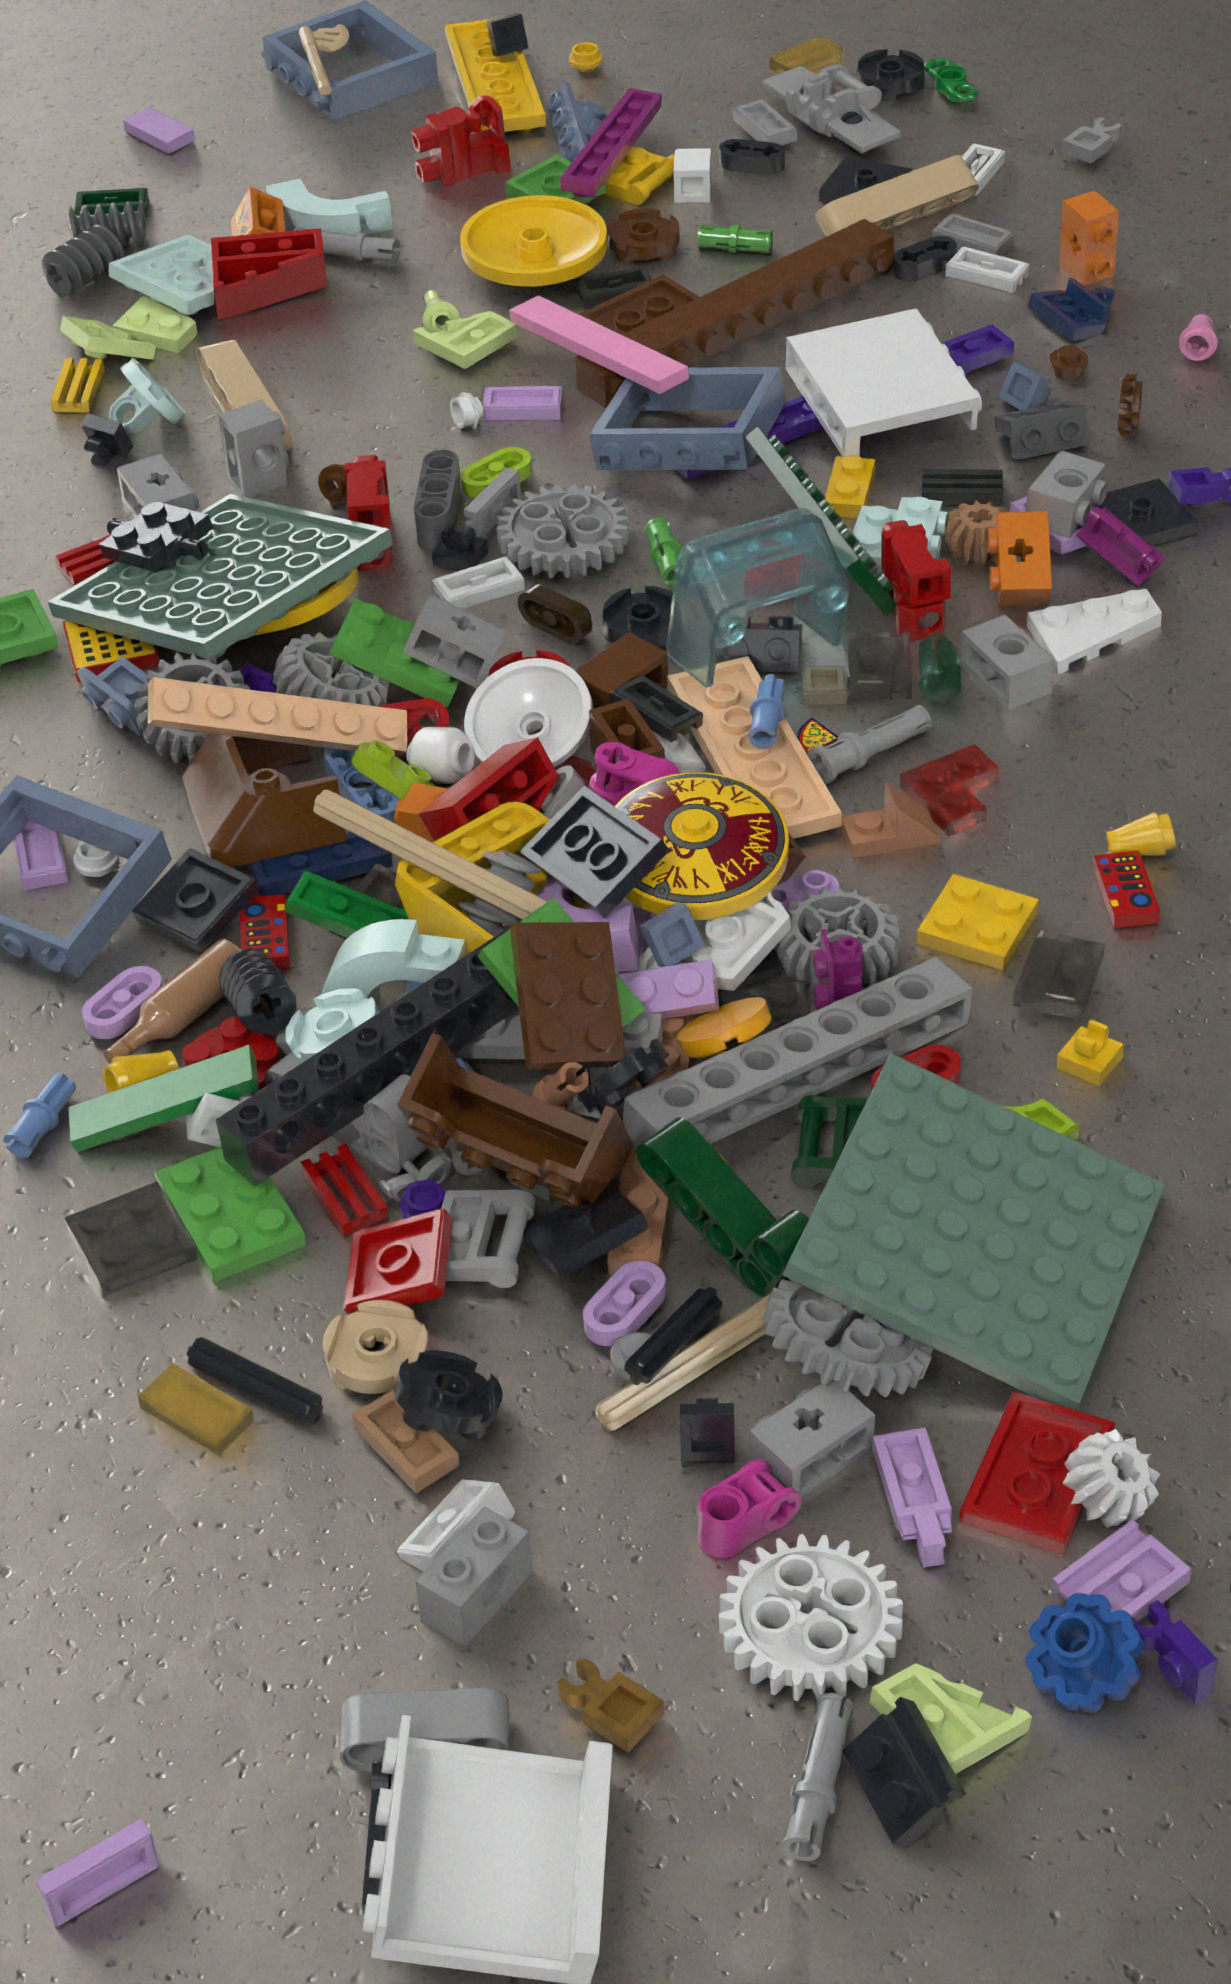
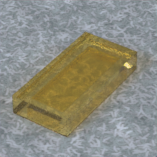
M821 35L770 56L769 68L778 74L798 66H803L813 72L843 59V47Z
M174 1363L138 1395L139 1405L142 1410L217 1455H220L254 1422L251 1408Z

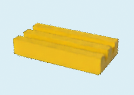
M65 358L50 400L52 412L89 413L91 411L105 370L103 358H95L93 365L89 364L88 358H80L78 364H74L73 358ZM85 375H89L86 387L81 398V403H76L78 396H80L82 390V383Z

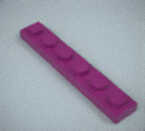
M629 88L563 173L560 190L572 192L577 197H595L660 110L662 94Z

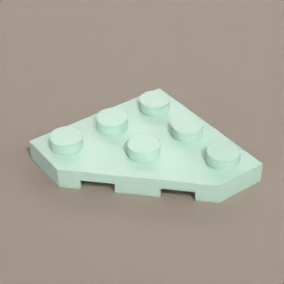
M189 234L109 263L110 278L123 283L126 288L134 289L150 296V299L153 301L162 302L176 309L180 314L193 315L201 309L214 305L211 245Z

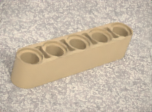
M955 155L833 200L816 212L815 219L826 237L862 219H866L887 231L959 204L973 196L980 186L962 156Z
M232 339L197 348V359L202 376L224 413L262 399L273 412L280 414L285 426V434L281 435L283 447L286 452L292 451L293 444L288 424L237 341Z

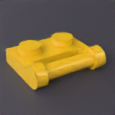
M632 146L606 181V192L603 194L634 205H641L649 198L650 193L667 179L674 178L675 154L663 157L648 152L644 148Z

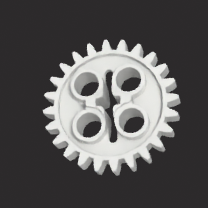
M804 1534L798 1536L797 1547L789 1548L781 1538L776 1539V1553L771 1555L765 1549L758 1547L756 1548V1565L741 1559L739 1561V1576L728 1575L726 1578L727 1593L720 1594L719 1633L723 1634L725 1653H734V1667L736 1670L750 1667V1683L753 1685L761 1682L766 1677L770 1678L771 1694L776 1695L787 1685L792 1686V1695L795 1701H799L805 1689H813L814 1695L818 1700L821 1695L825 1694V1688L833 1687L838 1694L846 1697L847 1681L852 1680L862 1688L867 1687L868 1670L882 1675L885 1669V1658H895L897 1640L902 1639L903 1602L901 1599H897L896 1581H886V1566L884 1564L869 1568V1551L865 1550L855 1557L850 1556V1541L845 1540L834 1550L829 1548L827 1535H822L816 1547L808 1545Z

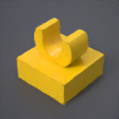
M1091 1019L1088 1022V1028L1080 1026L1057 1054L1056 1068L1100 1087L1123 1058L1124 1044L1108 1037V1026Z

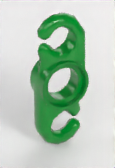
M935 58L925 62L924 71L934 78L935 90L939 94L956 103H968L977 99L979 91L974 89L972 84L968 83L966 80L967 71L963 67L945 58Z

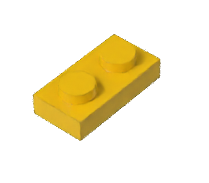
M855 455L844 458L836 456L825 500L830 503L840 517L858 518L862 505L867 506L875 475V459L861 458Z

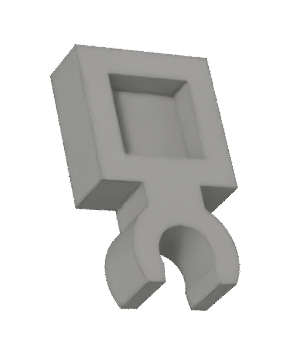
M1101 117L1094 121L1093 128L1081 126L1063 139L1062 153L1075 157L1080 162L1093 163L1112 149L1113 142L1120 139L1121 124L1116 123L1112 127H1105L1106 118Z

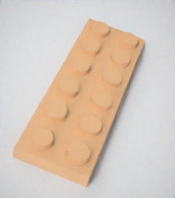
M748 656L667 676L668 691L703 713L702 726L695 729L690 725V730L715 774L744 781L767 795L781 811L786 821L788 832L793 839L842 826L841 810L785 717L778 723L777 739L772 747L761 749L749 742L751 737H748V733L752 723L750 706L757 698L759 683L763 680Z

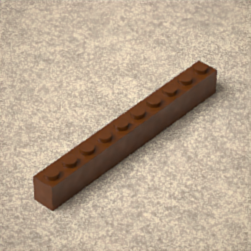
M862 219L621 335L690 368L893 269L894 236L868 220ZM580 355L575 356L577 389L604 408H607L624 382L625 377Z

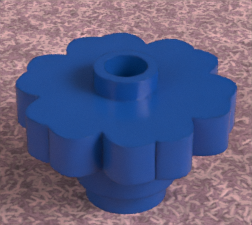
M1073 1593L1068 1598L1065 1608L1054 1604L1047 1605L1042 1610L1039 1619L1030 1626L1029 1635L1036 1646L1027 1653L1025 1661L1032 1672L1033 1681L1042 1693L1046 1695L1055 1694L1065 1710L1079 1711L1081 1709L1088 1713L1097 1712L1102 1707L1105 1697L1115 1701L1125 1699L1131 1690V1686L1135 1685L1141 1677V1669L1134 1658L1142 1653L1145 1645L1138 1633L1136 1623L1127 1611H1114L1104 1595Z

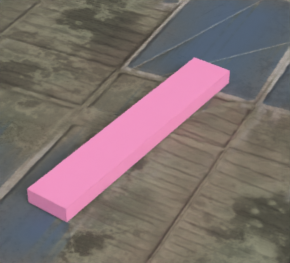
M536 296L509 310L512 323L658 394H662L689 379L688 366L541 296Z

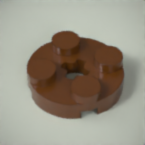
M640 208L628 210L619 214L620 221L613 224L611 220L607 225V244L617 254V260L625 264L654 258L669 260L675 256V248L680 242L678 220L670 215V220L660 217V210Z

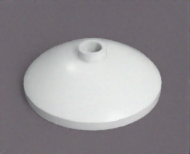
M543 658L520 660L495 671L476 689L466 709L464 720L465 735L471 741L475 756L481 763L503 745L538 737L555 768L571 757L585 740L591 726L589 710L593 709L592 698L583 679L569 666L555 660ZM542 729L540 732L532 735L534 731Z

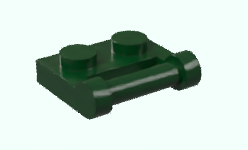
M811 1095L801 1099L798 1108V1118L802 1122L798 1158L793 1161L791 1169V1179L796 1185L813 1187L819 1182H828L868 1098ZM826 1120L836 1121L832 1157H818L821 1125Z

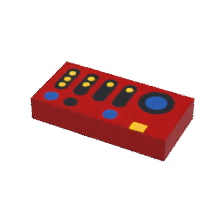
M1139 850L1094 855L1093 870L1113 929L1159 924L1160 909Z
M285 894L253 897L240 911L241 950L248 948L261 950L271 958L278 969L290 968Z

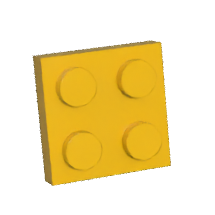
M952 874L917 929L916 944L1003 971L1038 914L1039 899Z

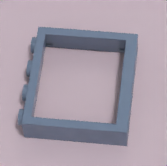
M366 0L262 37L264 51H262L261 55L265 59L266 68L334 121L438 83L436 52ZM338 24H342L349 32L348 42L361 37L393 61L337 82L329 79L332 90L331 94L321 95L316 86L310 63L303 59L307 55L298 32L303 26H308L312 31H317L318 28H334Z
M781 367L688 368L689 379L662 394H658L625 378L590 433L596 470H748L757 452L745 436L758 426L767 437L786 403ZM642 393H649L650 398H642ZM744 410L734 428H630L640 411ZM737 452L740 453L741 460H730L729 455H736Z
M16 775L0 794V855L24 825L31 821L129 859L65 940L0 914V946L16 957L22 958L27 956L39 961L53 972L63 971L79 978L172 858L161 830Z

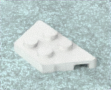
M771 891L762 900L740 912L720 918L694 920L705 946L675 965L712 959L716 968L717 989L734 991L791 930L790 916L780 901L773 898ZM650 947L640 956L638 970L631 972L660 968Z

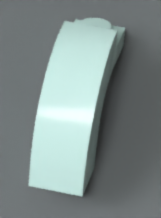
M300 178L266 186L267 194L283 201L285 231H293L296 227L302 229L321 228L325 232L357 235L359 232L373 234L393 229L390 197L386 191L343 200H330L311 194Z
M395 919L370 924L353 933L341 945L323 987L322 994L337 989L356 988L362 990L365 998L370 999L372 997L378 1006L381 998L380 984L395 980L425 983L466 956L465 940L418 934L417 920Z

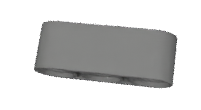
M479 1687L364 1693L348 1698L342 1705L340 1759L343 1765L358 1772H372L373 1761H383L386 1737L398 1738L402 1715L411 1716L409 1737L509 1751V1701L505 1694L496 1689Z

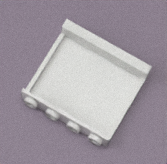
M917 308L787 337L785 369L843 458L851 455L859 456L860 436L960 414L970 430L977 428L978 412L982 409L981 396L977 389L972 388L965 378L962 367L955 364L950 357L947 346L941 344L934 334L932 325L924 320Z
M402 1715L398 1738L386 1737L381 1773L392 1774L391 1789L380 1788L375 1825L386 1826L385 1840H374L369 1869V1878L380 1879L378 1895L367 1894L362 1932L373 1933L371 1958L565 1984H590L600 1948L613 1744L589 1741L584 1761L409 1737L411 1716Z

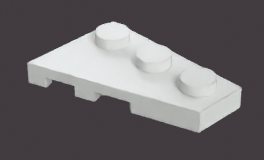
M1145 588L1027 612V627L1038 646L1046 650L1053 658L1055 665L1054 673L1057 676L1068 671L1069 663L1081 657L1085 661H1089L1099 656V650L1102 647L1111 643L1122 645L1160 627L1162 612Z

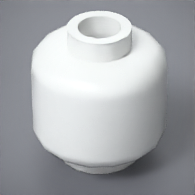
M424 727L415 734L407 748L406 757L409 765H416L426 770L431 775L432 779L430 781L433 784H456L471 771L475 752L471 741L458 728Z

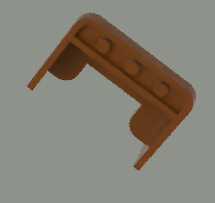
M432 1033L397 1103L398 1108L408 1120L406 1125L418 1133L416 1139L422 1144L441 1152L444 1151L446 1146L462 1152V1160L481 1170L488 1171L490 1165L507 1172L506 1178L523 1188L533 1190L537 1184L553 1191L551 1197L554 1200L570 1208L578 1207L581 1203L592 1205L623 1167L633 1148V1143L616 1109L606 1105L598 1124L461 1067L442 1036Z

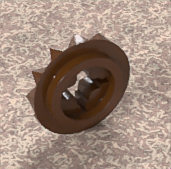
M1127 373L1122 379L1117 429L1121 436L1131 437L1132 429H1138L1143 381H1137L1138 373Z

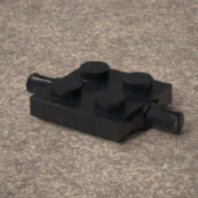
M153 502L144 506L141 513L131 521H122L117 518H112V521L109 520L107 531L110 536L102 541L99 547L106 559L156 572L168 562L181 555H190L199 559L203 558L202 555L206 556L208 545L206 542L198 540L214 529L208 514L162 502Z

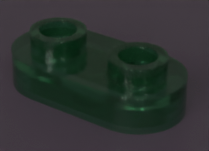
M933 632L919 643L920 680L918 684L921 692L928 700L946 704L961 692V659L957 649L945 635L940 632Z

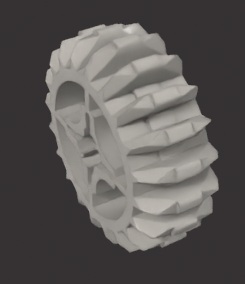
M319 632L315 637L303 634L300 639L292 638L289 645L285 646L283 652H280L273 680V683L277 686L276 693L370 706L384 705L388 700L386 697L389 692V681L329 654L337 638L336 635H333L332 638H326Z
M177 652L174 656L175 663L171 665L161 659L158 664L160 673L148 670L146 675L147 683L153 677L250 690V687L244 684V677L240 670L232 672V665L228 659L217 665V659L214 656L210 659L200 660V657L195 652L192 653L191 659L183 660V657ZM139 684L137 690L139 699H136L135 711L138 714L136 718L138 728L144 731V740L148 745L155 744L156 752L160 756L171 751V758L175 763L183 755L188 756L190 763L209 733L149 726L148 684Z
M841 886L836 892H828L822 887L818 895L804 892L801 901H790L789 909L786 912L790 916L791 930L776 945V953L781 965L786 970L787 977H796L800 987L809 984H820V978L817 979L814 972L813 950L821 949V929H826L829 942L840 941L845 936H852L862 945V976H858L861 977L862 986L868 988L876 980H886L888 972L895 969L902 945V935L899 934L900 925L897 921V915L892 914L889 904L879 903L876 894L863 897L859 888L849 893L844 892Z

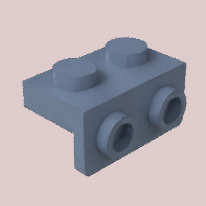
M123 656L98 676L84 666L76 671L83 685L80 692L94 709L103 708L109 718L119 728L126 726L138 736L143 735L144 731H141L137 725L136 718L138 714L135 711L136 699H139L137 691L139 684H148L146 673Z

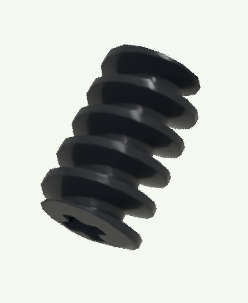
M251 948L239 950L228 957L221 967L219 975L220 989L243 1026L254 1033L263 1035L277 1033L287 1027L297 1008L296 995L271 958L261 950Z

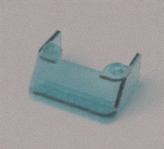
M798 508L696 538L687 543L679 553L676 562L666 646L668 657L704 687H711L714 682L717 651L720 648L736 643L744 636L748 624L749 611L796 597L793 614L834 647L841 645L850 586L822 519L807 508Z

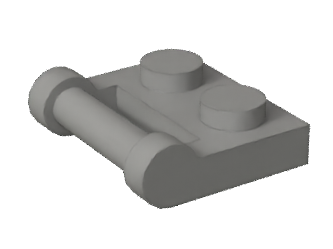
M446 1190L442 1208H445L452 1218L446 1281H489L491 1284L501 1288L514 1286L519 1274V1265L516 1261L526 1222L533 1217L537 1204L534 1195L524 1190ZM496 1214H507L497 1256H485Z

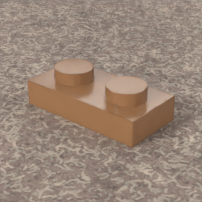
M393 1389L352 1414L354 1429L417 1493L459 1467L458 1452L437 1430L419 1431L408 1426L403 1421L404 1410L397 1403Z

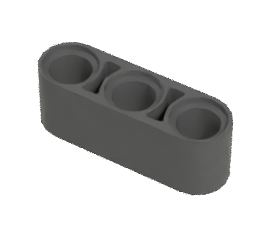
M441 449L429 452L425 455L422 462L414 503L417 544L425 550L433 551L442 541L441 532L450 522H454L456 526L462 491L459 458L455 452Z

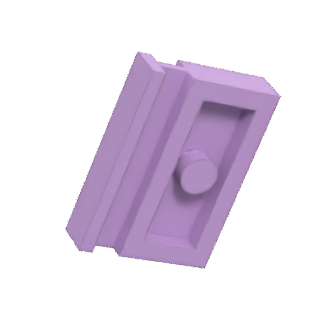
M1132 1519L1055 1576L1052 1580V1593L1057 1597L1062 1595L1066 1600L1073 1593L1078 1592L1087 1595L1101 1594L1108 1599L1114 1611H1127L1139 1622L1148 1615L1150 1604L1157 1600L1162 1604L1190 1583L1192 1569L1155 1537L1144 1535L1138 1529L1139 1524Z

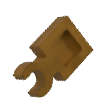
M580 1658L576 1662L577 1676L581 1680L586 1681V1683L575 1686L561 1678L557 1682L559 1698L570 1707L583 1708V1724L629 1753L664 1715V1701L620 1672H617L609 1682H606L600 1678V1671L593 1662Z

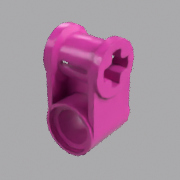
M606 742L596 749L595 762L598 767L597 772L590 779L589 789L607 802L617 804L623 797L639 786L661 777L680 774V772L672 762L664 758L654 757L631 749L622 743ZM616 756H619L620 761L615 764ZM609 781L608 789H606L605 784Z
M755 1459L748 1462L737 1473L719 1484L708 1488L701 1494L698 1508L699 1546L708 1555L719 1559L738 1555L745 1548L767 1534L787 1525L801 1507V1494L792 1487L785 1488L772 1475L771 1466L763 1459Z

